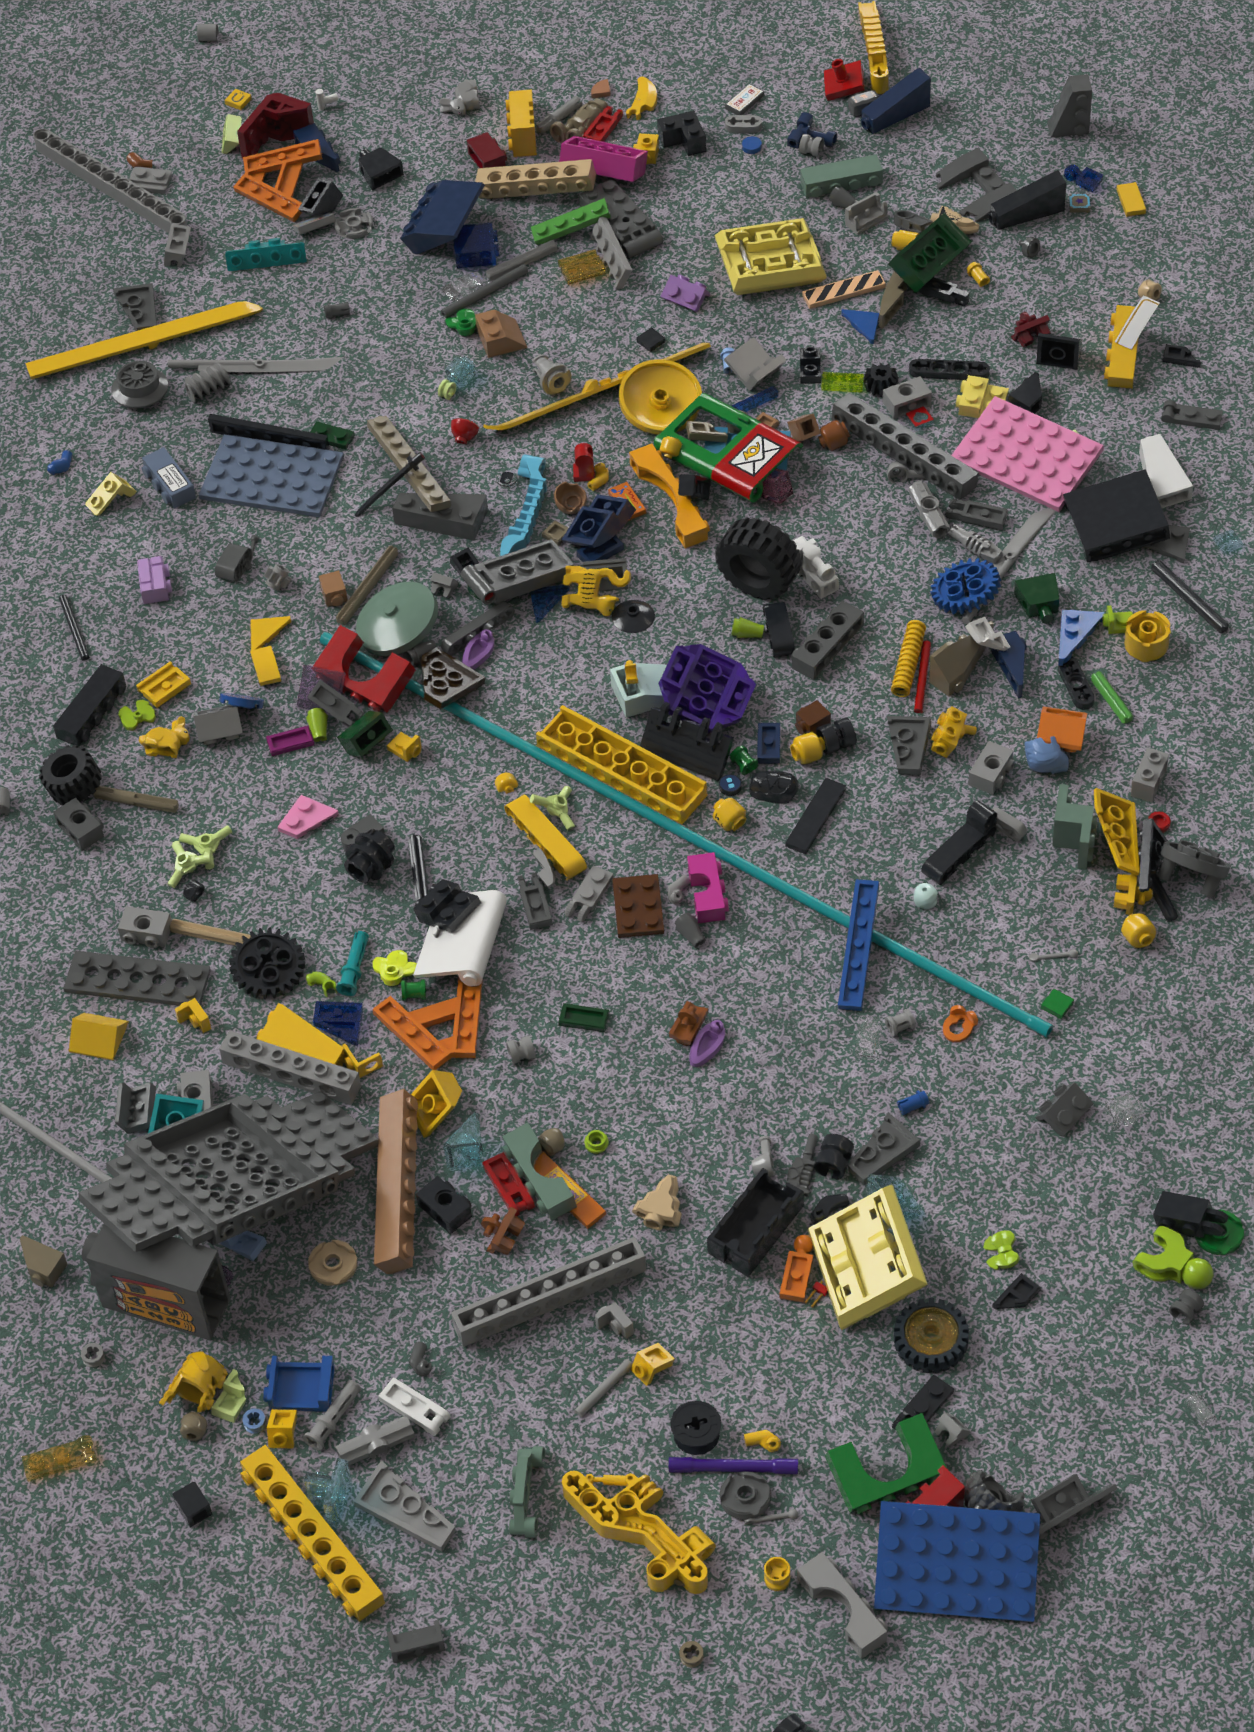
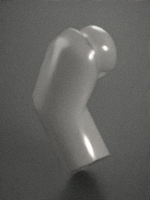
M682 875L668 886V900L672 904H679L683 900L682 890L691 883L686 875Z

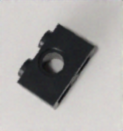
M438 1176L416 1193L418 1206L450 1235L472 1217L470 1201L464 1195L460 1196L457 1194L450 1182H444Z

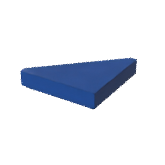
M842 309L841 316L845 317L860 334H863L870 341V344H874L879 313Z

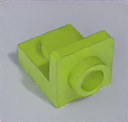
M1108 605L1106 614L1102 615L1103 627L1108 628V634L1125 633L1128 618L1133 612L1113 613L1112 606Z

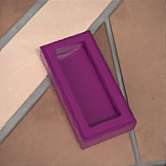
M309 725L266 736L271 756L314 745Z

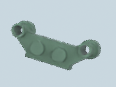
M533 1446L532 1449H518L517 1466H513L512 1479L515 1482L514 1490H510V1505L514 1506V1519H510L509 1523L510 1535H525V1538H537L535 1529L538 1530V1518L527 1517L532 1468L544 1467L545 1461H542V1458L545 1459L546 1455L544 1446Z

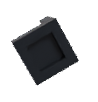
M191 1482L172 1494L175 1505L190 1528L213 1515L210 1504L196 1482Z

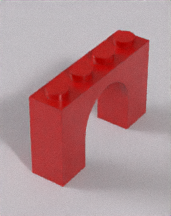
M340 625L312 667L317 674L316 678L326 684L328 682L334 684L333 687L343 694L345 691L351 693L350 696L359 703H362L363 700L369 703L368 706L376 712L382 710L387 713L410 681L416 669L409 661L392 653L380 672L372 679L363 682L351 680L349 678L350 664L364 642L357 633Z

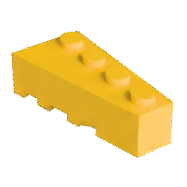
M532 89L509 91V99L505 100L506 111H510L506 113L507 124H511V126H507L508 138L512 137V139H508L509 151H513L514 157L537 155Z
M1117 305L1116 313L1111 314L1110 325H1114V331H1109L1108 343H1112V348H1107L1106 361H1110L1109 367L1105 366L1104 379H1108L1107 386L1133 389L1138 339L1132 350L1116 343L1115 340L1135 309V306Z

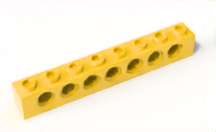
M266 1444L240 1461L243 1471L240 1475L247 1486L252 1484L256 1488L254 1493L260 1503H267L270 1506L269 1513L276 1523L281 1521L284 1524L285 1528H283V1531L291 1542L293 1540L298 1542L300 1554L305 1560L309 1558L315 1564L312 1568L320 1579L326 1578L329 1582L327 1587L334 1598L340 1596L344 1602L342 1607L350 1618L355 1616L360 1622L385 1604L383 1593ZM267 1476H270V1477H271V1478H270L269 1480H267V1481H262V1479H263L264 1477H267ZM279 1495H286L283 1499H275ZM294 1513H300L296 1518L290 1517ZM307 1532H315L312 1536H304ZM324 1550L330 1551L326 1555H319V1553ZM338 1569L345 1570L341 1574H334V1572ZM352 1588L360 1589L356 1593H349Z

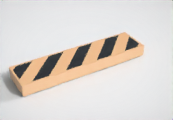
M877 270L802 291V296L809 309L886 288V283Z

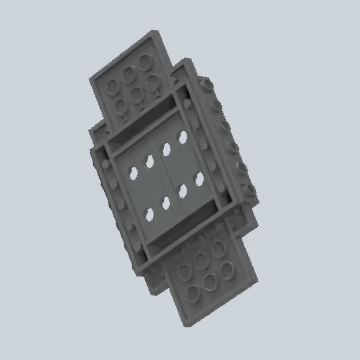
M322 1092L314 1093L284 1107L279 1106L269 1096L254 1101L248 1095L243 1094L124 1143V1155L106 1162V1170L114 1178L78 1192V1200L135 1252L176 1234L180 1235L192 1247L205 1241L214 1246L338 1191V1183L353 1177L355 1174V1168L346 1160L378 1147L379 1139ZM230 1145V1146H234L235 1149L232 1150V1149H230V1148H223V1147ZM239 1158H248L250 1161L246 1162L243 1160H237ZM190 1162V1163H194L195 1166L192 1167V1166L183 1165V1164ZM257 1170H261V1171H263V1172H265V1173L261 1175L260 1173H252V1172L257 1171ZM199 1175H207V1176H209L210 1178H209V1179L197 1178V1176H199ZM271 1182H274V1183L279 1184V1186H278V1187H275V1186H273V1185H266V1184L271 1183ZM217 1187H220V1188H223L224 1191H223V1192H220V1191H218V1190H212V1189H215V1188H217ZM228 1200H236V1201H238L239 1203H238L237 1205H235L234 1203H226V1202H227Z

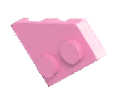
M301 795L277 828L279 832L298 839L307 834L308 831L320 827L324 821L330 818L334 819L339 813L338 810Z

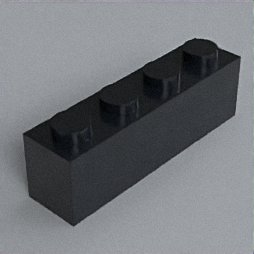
M101 664L53 725L56 738L78 746L83 741H87L91 730L101 723L105 712L112 709L118 695H122L125 692L126 682L124 674Z

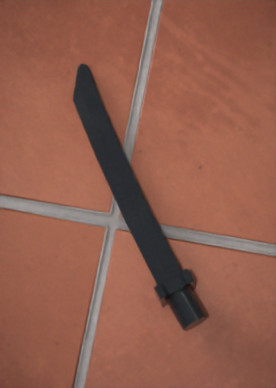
M421 452L413 458L409 455L407 457L408 464L361 505L354 516L359 517L412 468L415 471L418 470V464L425 459L424 455Z

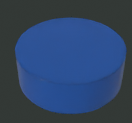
M750 136L742 141V150L747 154H756L762 148V142L757 137Z

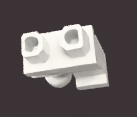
M803 536L793 540L797 545L796 549L800 551L802 566L798 575H803V579L820 599L839 590V578L835 575V569L830 564H824L821 560V549L817 547V542L813 538L807 541Z

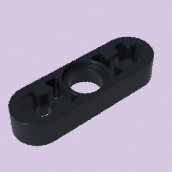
M1071 657L1063 666L1058 665V672L1074 705L1078 709L1087 710L1094 705V693L1078 661ZM1068 664L1069 667H1072L1071 674H1069L1068 667H1064V665ZM1079 681L1082 685L1075 687L1070 682ZM1081 692H1083V697L1088 699V701L1084 702L1083 699H1080Z

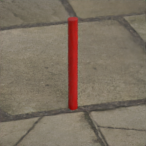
M923 641L914 713H923L931 649L930 641Z

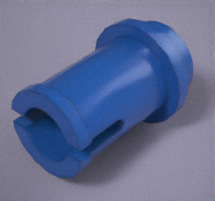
M919 1090L916 1091V1094L897 1101L900 1111L902 1110V1115L921 1107L925 1109L926 1105L930 1104L925 1091L920 1092Z

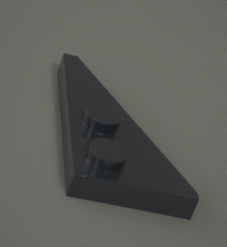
M1152 818L1144 819L1143 829L1140 830L1142 847L1139 849V859L1141 861L1140 892L1149 891L1152 886L1153 880L1150 879V875L1157 873L1160 860L1162 859V846L1165 841H1168Z

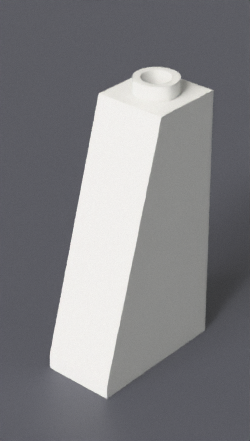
M1161 434L1141 439L1139 454L1142 468L1147 471L1161 508L1192 499L1193 485Z

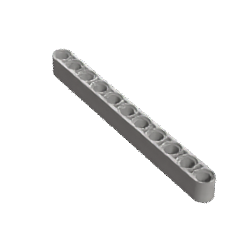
M42 128L34 132L33 137L39 153L162 230L169 233L171 223L187 226L186 217L182 212L50 130Z

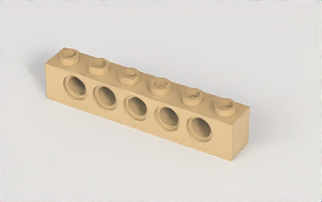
M592 159L479 168L475 182L484 183L485 187L479 198L486 199L591 191L594 189L596 171Z

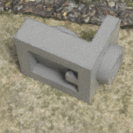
M616 1302L602 1307L595 1315L596 1327L598 1329L610 1323L612 1330L617 1335L621 1333L625 1339L634 1334L633 1322Z

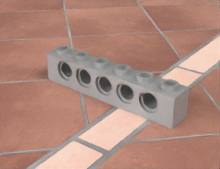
M230 1030L219 1048L223 1064L312 1093L322 1092L328 1098L352 1105L361 1088L359 1072Z

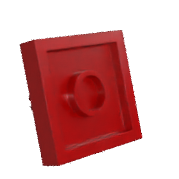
M836 59L831 63V69L824 70L825 96L827 101L865 91L861 60L844 65L842 59Z

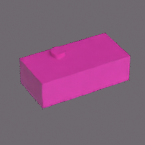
M573 136L561 143L559 162L592 159L597 175L634 182L645 174L648 151Z

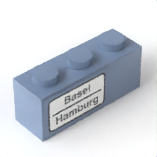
M164 447L142 457L144 465L142 467L143 474L147 479H152L151 482L156 491L160 490L162 492L161 496L166 504L170 503L175 509L196 499L194 485Z

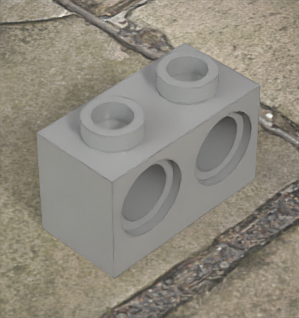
M1147 747L1132 780V797L1153 802L1168 768V753Z

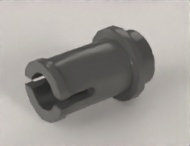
M327 303V305H324L325 317L332 319L333 316L350 315L349 303L332 305Z

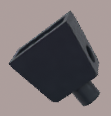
M366 148L360 152V158L358 159L360 172L372 191L404 175L402 161L384 148H378L372 152Z

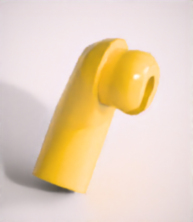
M604 463L595 465V478L587 483L588 488L592 491L597 490L609 480V471Z

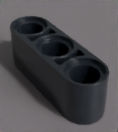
M785 602L764 604L763 615L766 617L765 624L767 633H769L770 647L773 649L772 656L791 655L795 650Z

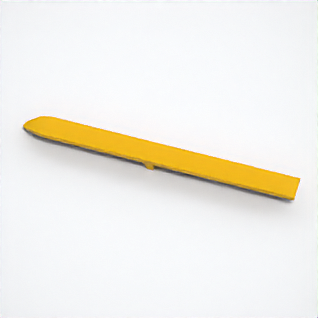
M247 301L235 302L25 364L32 380L148 346L151 350L156 348L159 342L242 319L261 312L263 308Z
M701 343L666 357L663 360L675 362L707 349L711 345L710 343ZM629 370L618 373V377L612 380L610 377L599 381V384L596 379L587 380L580 393L499 425L484 424L483 428L492 430L512 428L618 385Z

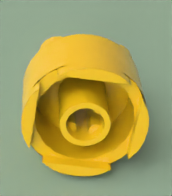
M1147 610L1138 611L1132 614L1127 621L1124 640L1125 649L1132 657L1141 662L1157 660L1164 656L1169 648L1170 622L1163 614L1154 611V614L1146 613Z

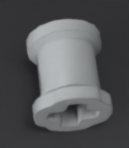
M909 1009L903 1010V1013L896 1016L885 1017L886 1027L892 1037L897 1036L898 1032L909 1028L912 1030L916 1025Z

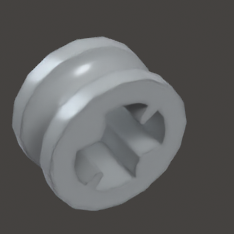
M89 1343L81 1350L83 1363L88 1367H97L105 1359L104 1351L97 1343ZM93 1351L94 1354H97V1357L95 1359H92V1357L88 1359L89 1352Z

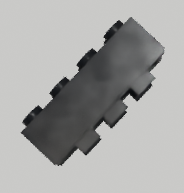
M762 1168L707 1238L708 1254L723 1263L726 1260L731 1261L732 1268L749 1277L804 1207V1191L789 1182H786V1187L779 1184L768 1176V1170Z

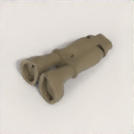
M598 98L594 101L590 100L580 107L572 118L567 120L566 125L559 121L554 122L550 126V134L559 143H563L573 136L583 138L584 133L608 104Z

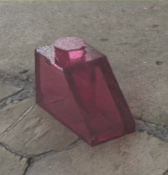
M776 468L763 481L761 496L765 500L780 504L794 494L789 471Z

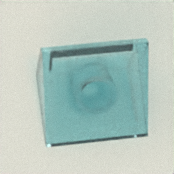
M474 1112L443 1144L447 1169L451 1172L483 1168L482 1162L485 1161L479 1114L477 1112Z
M873 1174L867 1177V1196L886 1186L893 1185L906 1224L925 1214L899 1177Z

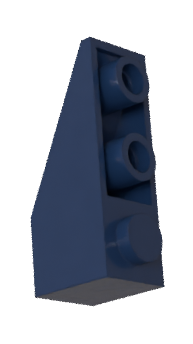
M315 123L293 131L295 144L318 139L321 146L322 159L315 162L335 172H339L340 157L338 153L333 152L330 141L325 140L322 129L319 130Z

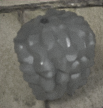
M982 1470L972 1472L970 1477L966 1479L964 1490V1504L966 1508L1023 1512L1025 1505L1024 1492L1016 1495L1010 1494L1001 1484L994 1480L991 1474L986 1475Z

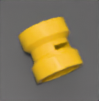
M770 1558L764 1565V1581L769 1589L782 1591L790 1584V1565L784 1558Z

